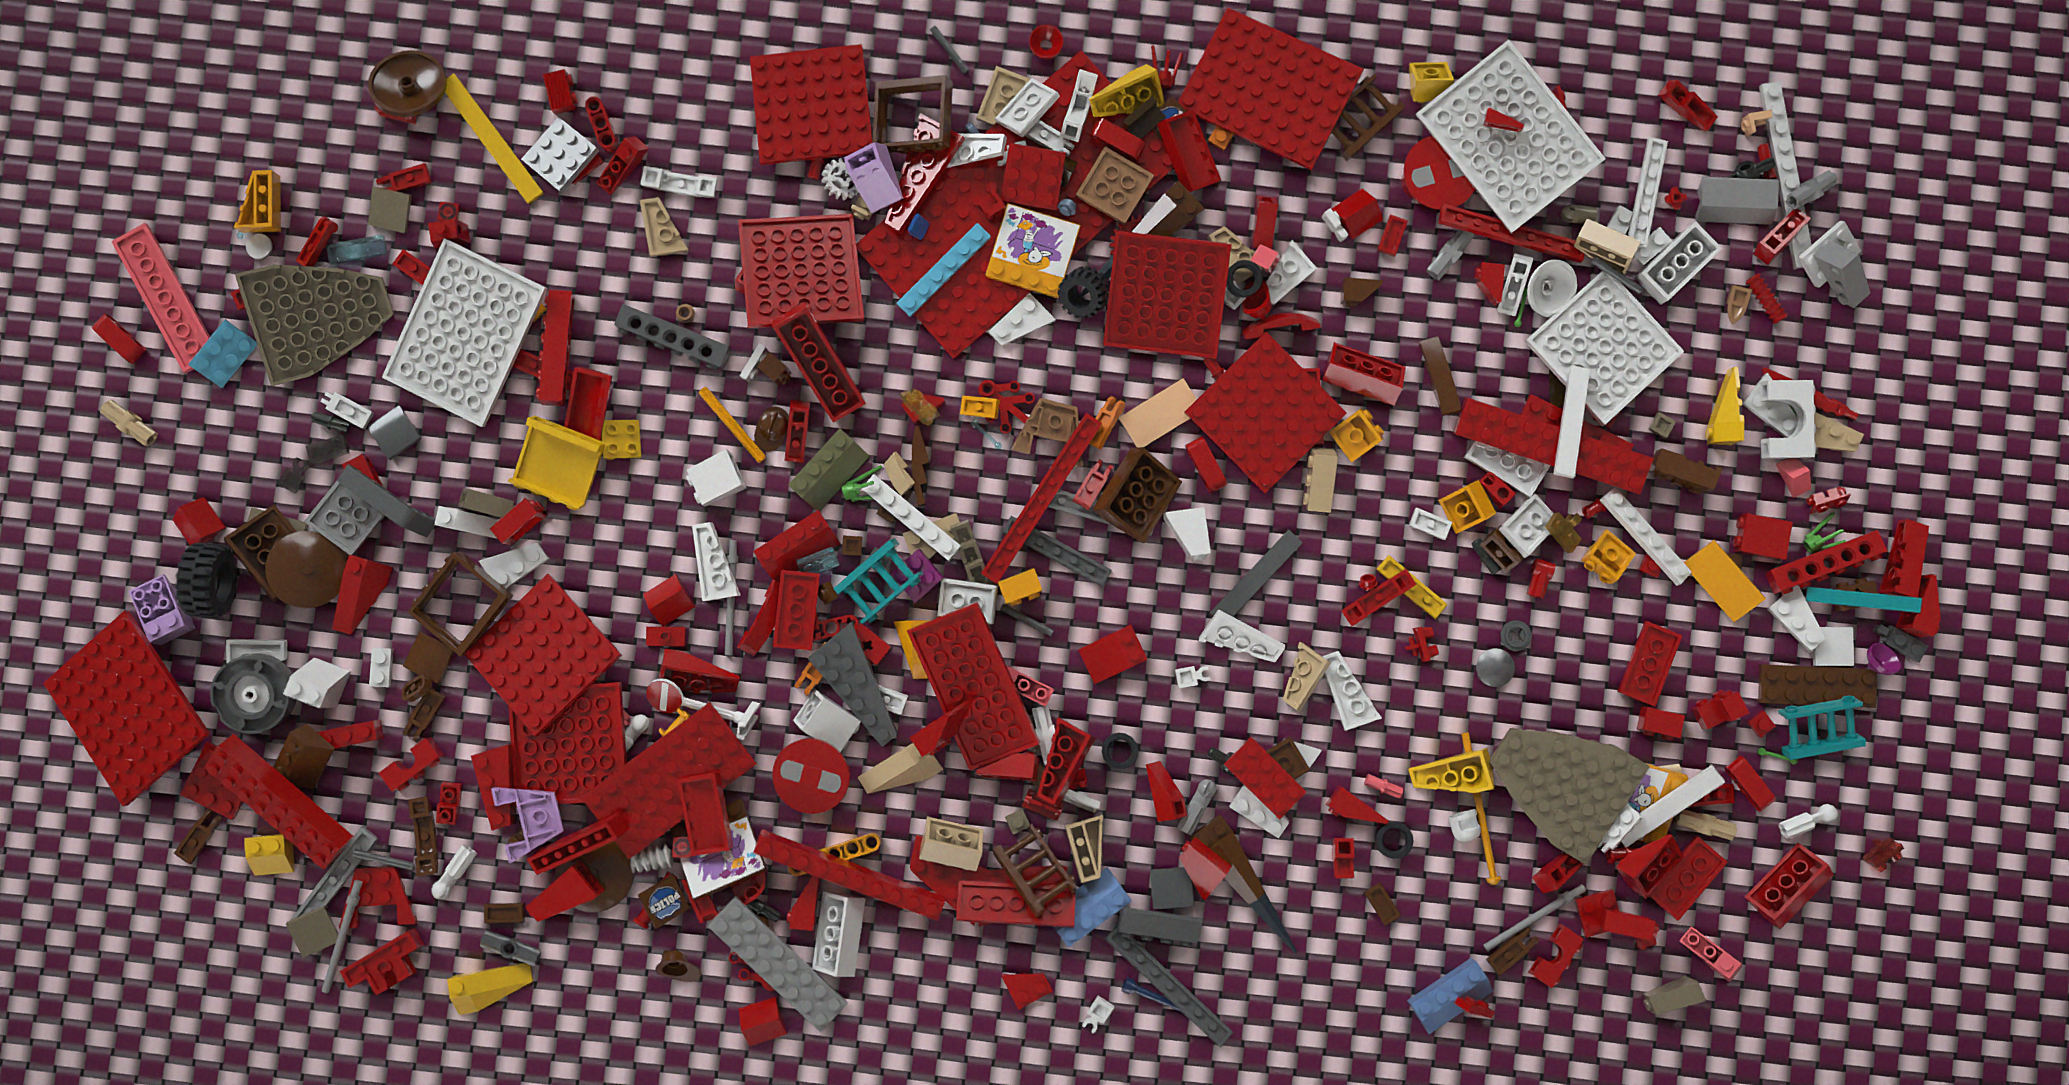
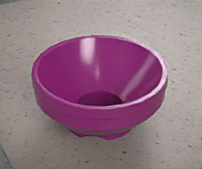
M1874 643L1867 650V664L1877 674L1893 675L1900 670V660L1888 646Z

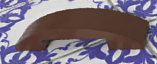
M429 797L408 799L410 819H413L417 857H415L417 877L438 874L437 834Z

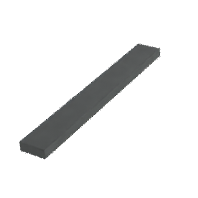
M1117 924L1105 940L1216 1045L1222 1047L1233 1034V1031L1135 939L1122 937V933L1117 932Z

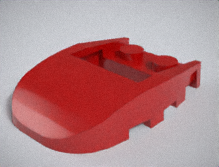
M762 872L732 885L731 889L734 895L745 905L752 902L761 895L765 888V873ZM681 880L699 922L703 923L714 919L720 911L717 910L711 895L694 901L687 880Z

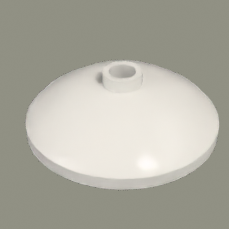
M1549 260L1542 263L1534 271L1529 280L1527 296L1531 308L1537 314L1552 317L1575 296L1577 278L1573 268L1564 261Z

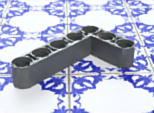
M350 464L345 467L337 479L343 486L407 530L428 537L435 527V518L409 506Z

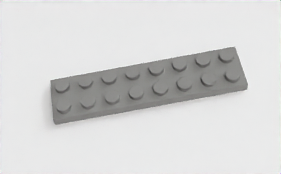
M736 896L708 924V927L820 1032L848 1004L833 987Z

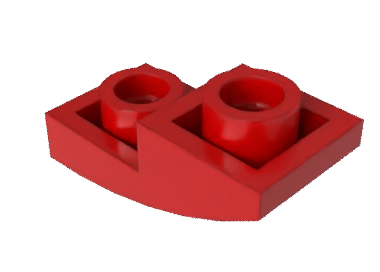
M444 781L441 783L436 823L456 825L461 802V783Z

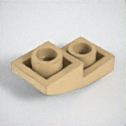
M894 452L884 463L891 483L900 496L908 492L915 482L905 471L908 465L897 452Z

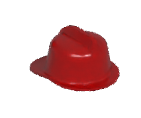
M1263 280L1259 290L1253 295L1246 297L1241 303L1245 314H1249L1253 318L1265 320V315L1271 310L1272 303L1269 288ZM1254 281L1247 284L1243 290L1250 289Z

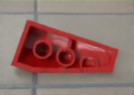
M349 555L342 576L332 626L333 630L352 635L365 617L366 612L377 601V597L388 586L394 567L359 556Z
M665 649L658 679L670 680L681 691H693V694H698L703 690H710L712 693L736 692L740 676L688 653Z

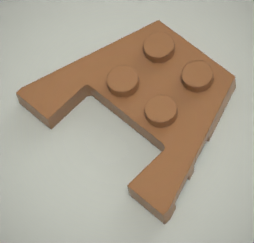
M1040 398L1011 450L1030 454L1033 435L1067 443L1079 425L1077 407ZM1081 457L1076 463V467H1083Z

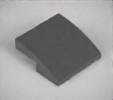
M400 405L368 426L375 441L389 460H392L422 439L415 425L410 422Z
M1184 867L1150 870L1153 909L1195 906L1193 882Z

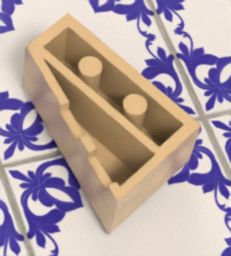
M1586 219L1574 247L1592 259L1595 257L1599 258L1625 275L1641 241L1617 232L1615 229L1603 226L1596 221Z
M1312 447L1310 449V456L1308 458L1309 471L1305 481L1307 493H1304L1303 504L1306 505L1308 511L1331 513L1338 456L1332 448Z
M1103 815L1064 825L1081 883L1101 878Z

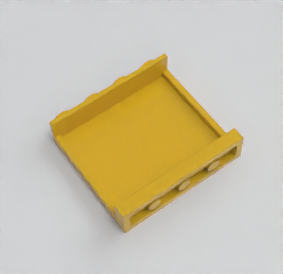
M539 416L528 417L526 425L529 428L514 475L508 479V482L514 484L513 486L518 489L530 490L533 495L548 497V500L553 503H563L571 510H579L585 507L606 443Z

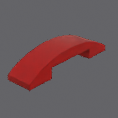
M1281 313L1265 317V320L1259 319L1242 330V335L1245 339L1261 337L1264 334V329L1298 324L1300 329L1304 331L1321 328V325L1316 318L1308 315Z
M1404 569L1346 606L1341 612L1350 625L1354 626L1417 584L1408 570Z
M772 580L764 595L766 597L765 602L749 632L745 631L737 648L755 656L775 627L780 582Z

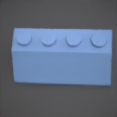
M1107 867L1101 871V878L1090 880L1076 890L1074 927L1054 926V928L1069 948L1130 903L1131 899Z
M1470 958L1408 999L1407 1002L1428 1034L1465 1011L1454 1004L1457 997L1466 998L1469 996L1478 1001V999L1481 1000L1492 993L1493 989L1477 961Z

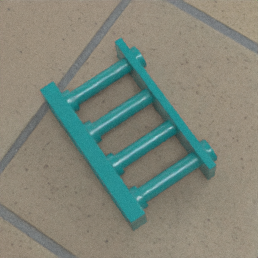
M895 538L885 543L833 588L837 594L845 592V594L848 593L866 615L860 621L862 624L875 621L879 617L877 613L909 586L912 588L921 581L920 577L924 574L920 571L914 575L896 553L897 550L895 548L899 543ZM885 556L890 557L908 579L901 587L882 565L883 562L881 560ZM871 568L876 569L894 591L887 599L869 579L867 572ZM857 580L859 582L862 581L880 603L874 610H871L855 591L853 584Z
M1843 696L1842 699L1799 707L1787 706L1783 710H1778V714L1788 719L1790 743L1788 746L1781 747L1782 754L1792 760L1865 747L1866 739L1855 732L1853 710L1854 707L1863 706V702L1854 696ZM1845 709L1847 733L1843 736H1836L1834 711ZM1826 713L1828 736L1826 739L1819 740L1817 738L1815 714ZM1807 716L1809 740L1799 743L1797 718Z

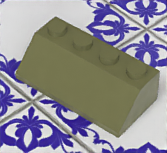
M839 429L788 486L816 511H821L870 456L844 431Z

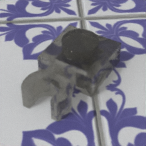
M298 457L293 460V468L287 467L277 483L295 494L306 478L301 474L310 467V464L307 462L300 467L301 459Z

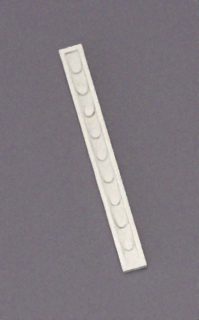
M1779 81L1761 84L1759 89L1763 110H1771L1772 118L1766 121L1772 157L1776 163L1774 168L1777 180L1779 181V195L1785 218L1793 210L1786 203L1787 195L1798 189L1800 182L1781 83ZM1804 205L1798 208L1805 213ZM1808 224L1789 243L1794 269L1803 268L1798 257L1811 246Z

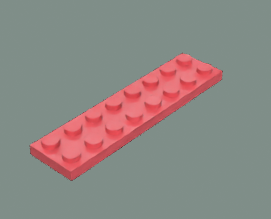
M143 223L111 242L184 373H188L194 369L188 363L210 336L148 224Z

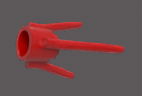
M1152 45L1153 68L1158 72L1155 46ZM1167 50L1165 68L1158 74L1161 88L1169 89L1174 85L1183 53L1179 54L1171 75V71H1168L1171 51Z

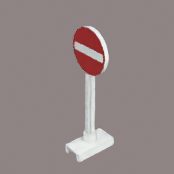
M667 679L653 680L646 690L649 703L656 710L663 713L676 712L681 706L699 710L706 705V703L683 697L680 688L674 682ZM752 701L745 713L714 707L721 717L738 723L737 738L744 740L758 719V715H755V712L759 708L760 703Z

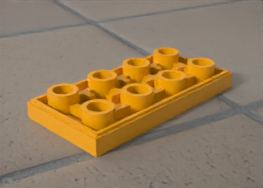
M1712 540L1683 562L1692 571V576L1733 622L1766 600V597L1715 540Z

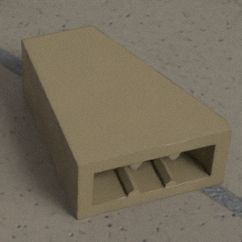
M463 488L458 504L459 507L500 518L515 507L512 500L468 488Z
M1687 976L1643 993L1645 1008L1655 1015L1706 1001L1699 982Z

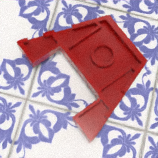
M383 866L355 869L348 895L351 894L355 880H360L363 883L359 893L360 900L358 905L355 906L349 928L359 927V907L397 905L398 925L418 923L417 917L414 916L411 908L412 904L407 898L404 890L405 886L397 867ZM345 903V907H344V911H343L342 918H341V921H340L339 929L341 928V924H342V921H343V918H344V914H345V911H346V908H347V903Z

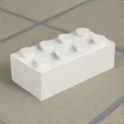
M1695 221L1683 230L1634 278L1661 305L1676 294L1722 248Z

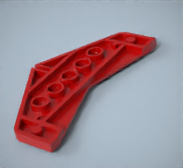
M916 835L910 861V870L935 893L945 896V901L956 911L959 881L1012 883L1003 869L988 870L978 865L977 871L919 859L923 836ZM1052 865L1029 867L1022 871L1021 876L1024 881H1029ZM1061 865L1067 873L1068 866ZM1056 872L1038 885L1057 886L1063 880ZM979 922L978 927L990 923Z

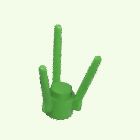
M879 465L861 476L847 481V484L842 486L845 499H851L852 502L872 500L873 498L869 495H858L861 494L860 489L873 485L874 481L860 485L857 482L882 469V466Z
M1835 512L1828 515L1812 532L1805 535L1806 540L1803 541V544L1809 553H1817L1846 542V540L1825 545L1826 541L1843 533V529L1824 538L1820 535L1815 536L1835 515Z

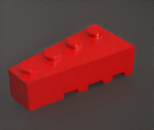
M1909 519L1898 520L1878 591L1879 594L1918 598L1926 543L1929 537L1928 525Z
M1058 717L1037 796L1059 807L1096 737Z
M511 744L471 755L491 831L516 824L515 802L495 806L491 791L494 787L514 789Z

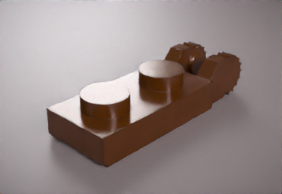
M431 688L420 699L409 717V722L402 734L408 736L414 725L418 726L419 728L413 736V741L417 743L429 727L447 696Z
M207 809L199 820L194 823L174 852L176 856L189 865L193 864L214 834V830L222 821V817L217 816L209 827L206 826L204 823L208 821L213 813L210 809Z
M1529 927L1514 935L1485 959L1497 975L1500 976L1538 943L1539 939L1537 936L1529 939L1525 945L1522 943L1521 940L1532 931Z

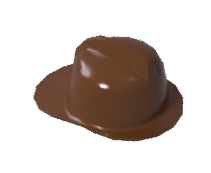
M770 407L763 411L759 418L754 439L758 447L764 451H774L784 442L788 429L789 415L781 407Z
M664 950L661 962L655 968L656 973L683 982L696 981L702 975L700 968L689 963L686 954L681 951Z

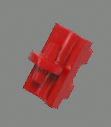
M1421 626L1412 628L1414 636L1408 638L1410 645L1405 646V650L1411 649L1413 656H1417L1419 651L1421 662L1430 661L1432 657L1439 655L1437 645L1427 647L1425 639L1434 637L1432 627L1422 628Z

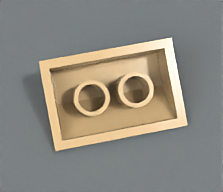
M927 817L919 859L977 871L982 855L983 829Z

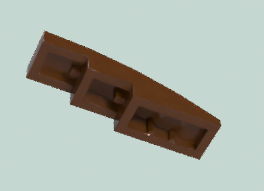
M1434 337L1420 341L1419 346L1425 359V367L1431 379L1430 385L1442 415L1460 412L1462 409L1457 390L1439 338Z
M915 426L911 466L913 481L915 482L913 485L918 506L921 507L926 505L921 487L928 485L923 466L929 465L930 462L920 428Z

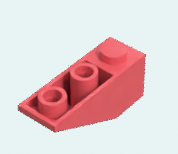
M1007 666L1018 693L1046 707L1054 689Z
M1692 926L1679 941L1729 982L1732 981L1742 968V964Z

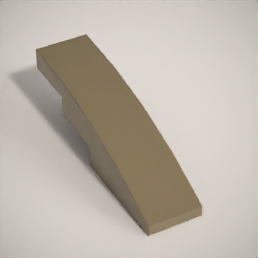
M965 520L951 525L950 528L954 539L961 545L959 553L970 582L992 585L990 580L981 574L985 565L969 521Z

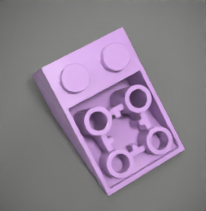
M874 142L844 157L849 176L871 213H875L903 199L886 145Z
M165 574L129 591L150 643L163 645L195 629L191 616L185 614L179 607V601L176 598L177 592Z

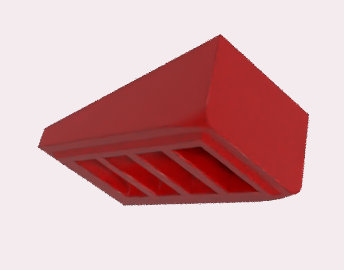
M1490 107L1487 108L1483 122L1484 126L1522 132L1524 124Z

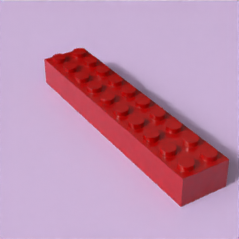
M1468 397L1464 398L1462 410L1459 412L1452 433L1555 467L1560 427ZM1581 435L1575 474L1641 494L1654 458Z

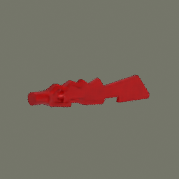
M1766 367L1762 368L1763 375L1768 373L1772 380H1793ZM1815 390L1814 405L1816 409L1821 408L1825 413L1832 412L1836 416H1847L1854 420L1858 418L1859 413L1850 410L1848 406L1834 398L1832 400L1828 399L1824 394Z

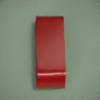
M591 96L586 100L585 108L598 143L604 151L613 153L618 149L619 142L608 112L598 97ZM599 104V108L593 111V105ZM600 122H606L603 128H598ZM607 139H612L610 145H605Z
M1098 118L1089 134L1095 141L1134 162L1138 161L1146 146V143L1140 138L1103 118Z
M106 313L91 327L121 357L131 364H134L146 352V348Z
M1202 436L1185 445L1194 466L1210 494L1228 485L1225 476Z
M1737 757L1725 767L1727 774L1757 811L1762 812L1776 801L1774 794L1744 757Z

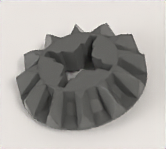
M1509 621L1500 632L1501 642L1512 651L1523 650L1530 644L1531 630L1522 621ZM1519 631L1518 636L1521 640L1514 639L1511 641L1513 637L1511 632Z

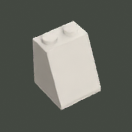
M727 449L687 469L689 475L686 478L690 486H694L696 493H694L695 499L698 504L701 503L703 506H708L747 489L733 454Z
M1205 508L1166 512L1163 518L1187 557L1193 558V561L1205 560L1206 556L1211 553Z
M313 658L290 676L283 694L318 708L337 707L351 671L318 658Z
M816 689L813 690L793 720L802 731L815 739L832 744L840 752L847 747L850 737L858 731L861 722L856 716Z

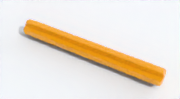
M707 387L702 388L699 391V395L758 463L764 461L766 458L765 454Z

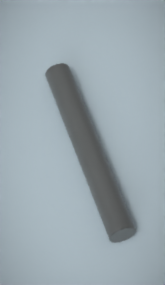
M933 26L930 29L931 33L964 75L968 73L969 68L939 29Z
M1595 257L1592 260V264L1636 293L1640 294L1643 290V287L1599 258Z
M1002 604L1000 611L1050 637L1054 631L1005 604Z
M356 849L352 856L407 870H412L414 864Z

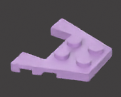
M498 787L491 789L495 806L516 802L525 840L505 845L509 863H512L540 844L564 831L555 792Z

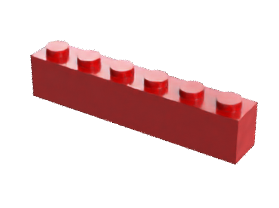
M548 290V296H545L544 305L547 308L546 314L543 315L545 332L541 334V343L544 345L543 351H540L539 354L542 366L541 369H538L540 387L536 389V398L540 401L541 405L565 406L575 302L572 291Z
M618 812L541 847L528 857L527 861L535 874L539 875L617 840L630 827L621 812Z

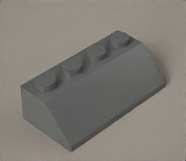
M1125 907L1120 909L1117 932L1122 933V937L1133 938L1134 935H1141L1142 940L1153 941L1154 937L1160 938L1162 943L1172 944V940L1180 941L1179 945L1191 946V943H1197L1203 919Z

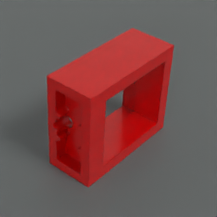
M524 498L489 529L501 543L513 546L547 516L543 512L545 508L539 501L536 502L533 499Z
M1603 908L1600 928L1604 931L1650 941L1658 933V925L1655 924L1656 921L1652 918Z

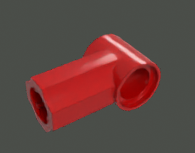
M1538 558L1534 560L1527 595L1544 599L1549 580L1554 575L1556 564Z

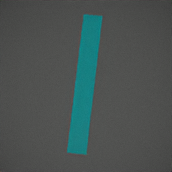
M1807 587L1806 601L1920 613L1922 598Z

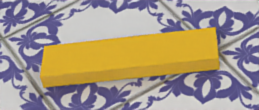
M1388 555L1376 570L1388 580L1405 568ZM1410 573L1417 585L1404 594L1433 619H1436L1448 604Z

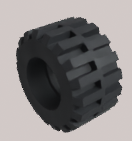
M1083 266L1078 267L1070 272L1059 284L1060 290H1058V295L1061 297L1058 300L1060 303H1063L1062 308L1064 310L1067 309L1069 315L1074 314L1075 318L1080 316L1082 319L1090 318L1107 304L1110 286H1107V278L1104 279L1102 277L1104 274L1097 272L1098 269L1093 268L1091 270L1090 266L1085 268ZM1077 285L1087 288L1091 295V300L1083 297L1078 298Z

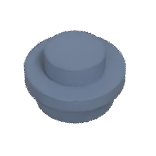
M1063 199L1059 202L1058 209L1065 216L1074 215L1076 204L1072 200Z

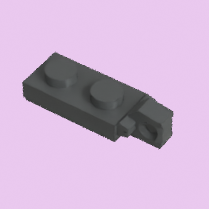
M1881 624L1876 625L1873 632L1882 636L1881 641L1884 645L1916 663H1920L1928 648V645L1891 625L1888 628Z

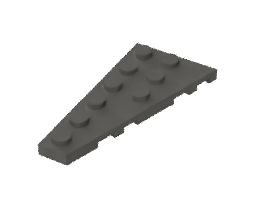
M852 621L809 656L808 659L883 747L898 732L891 714L887 710L884 697L879 690L878 682L864 653L862 643L857 636Z

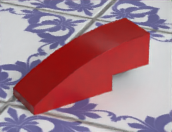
M1678 79L1668 81L1658 94L1675 112L1703 131H1708L1718 118L1694 91L1689 92Z

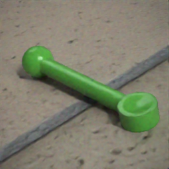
M1526 288L1523 290L1518 317L1514 322L1516 327L1522 325L1521 317L1527 297Z
M1758 748L1757 750L1758 755L1776 757L1790 761L1791 764L1798 762V759L1790 760L1786 756L1768 752L1764 748Z

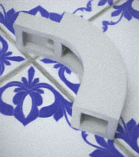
M1079 70L1060 137L1076 142L1079 141L1090 108L1089 98L1093 96L1095 91L1097 74Z

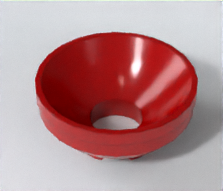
M1049 24L1036 27L1031 32L1029 38L1031 51L1040 59L1046 60L1056 57L1063 48L1062 33L1058 28ZM1043 41H1050L1052 47L1049 50H1043L1040 46Z

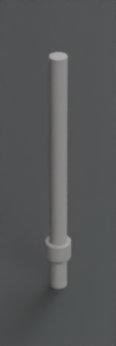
M729 540L727 561L736 581V564H738L739 557L737 556V540ZM735 596L727 598L725 655H733Z
M360 880L354 881L351 894L347 897V908L321 990L324 993L330 992L354 909L360 900L359 893L363 883Z
M1581 884L1570 892L1567 890L1557 900L1483 945L1488 952L1562 905H1568L1573 902L1575 897L1586 891L1585 887Z

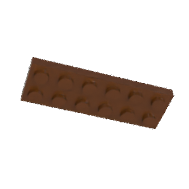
M1759 664L1758 703L1810 705L1842 699L1843 696H1854L1863 702V706L1860 707L1876 708L1877 673L1871 669Z

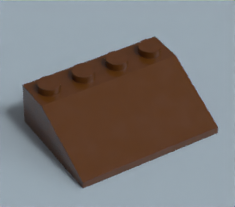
M1131 448L1092 510L1116 528L1139 542L1145 543L1182 481L1145 448Z
M275 504L224 537L225 544L233 551L238 560L273 603L278 601L279 598L271 591L266 580L265 565L267 557L279 540L297 532Z

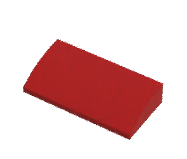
M1194 110L1164 119L1157 124L1179 182L1190 193L1221 181Z
M580 366L574 367L564 427L601 441L612 375Z
M719 771L677 779L692 856L731 850L734 845Z

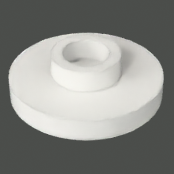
M254 234L246 242L247 253L255 259H264L272 252V242L263 234Z

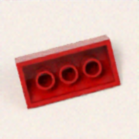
M1334 342L1322 381L1395 406L1403 389L1406 367Z
M817 510L753 552L771 579L780 582L781 570L799 571L841 543L821 511Z
M1797 843L1745 896V899L1765 919L1780 930L1834 874L1829 864L1800 843Z

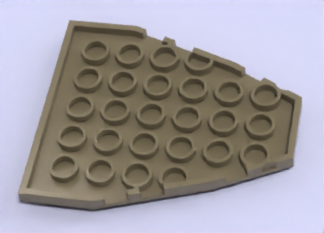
M276 264L235 274L271 386L314 375L363 343L394 315L383 277L339 268Z
M1509 728L1489 760L1512 798L1552 845L1584 864H1587L1650 768L1649 765L1616 745L1586 740L1554 731L1543 732L1530 729L1520 730L1518 728Z

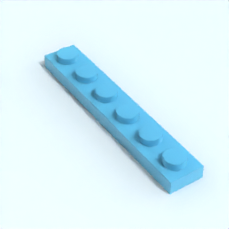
M976 223L897 302V305L911 318L991 236Z

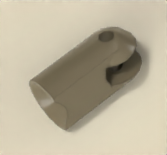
M1568 204L1561 211V217L1566 222L1584 224L1586 219L1596 221L1597 208Z

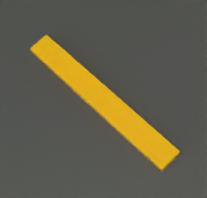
M453 73L447 78L445 94L525 201L531 204L542 196L544 192L458 77Z

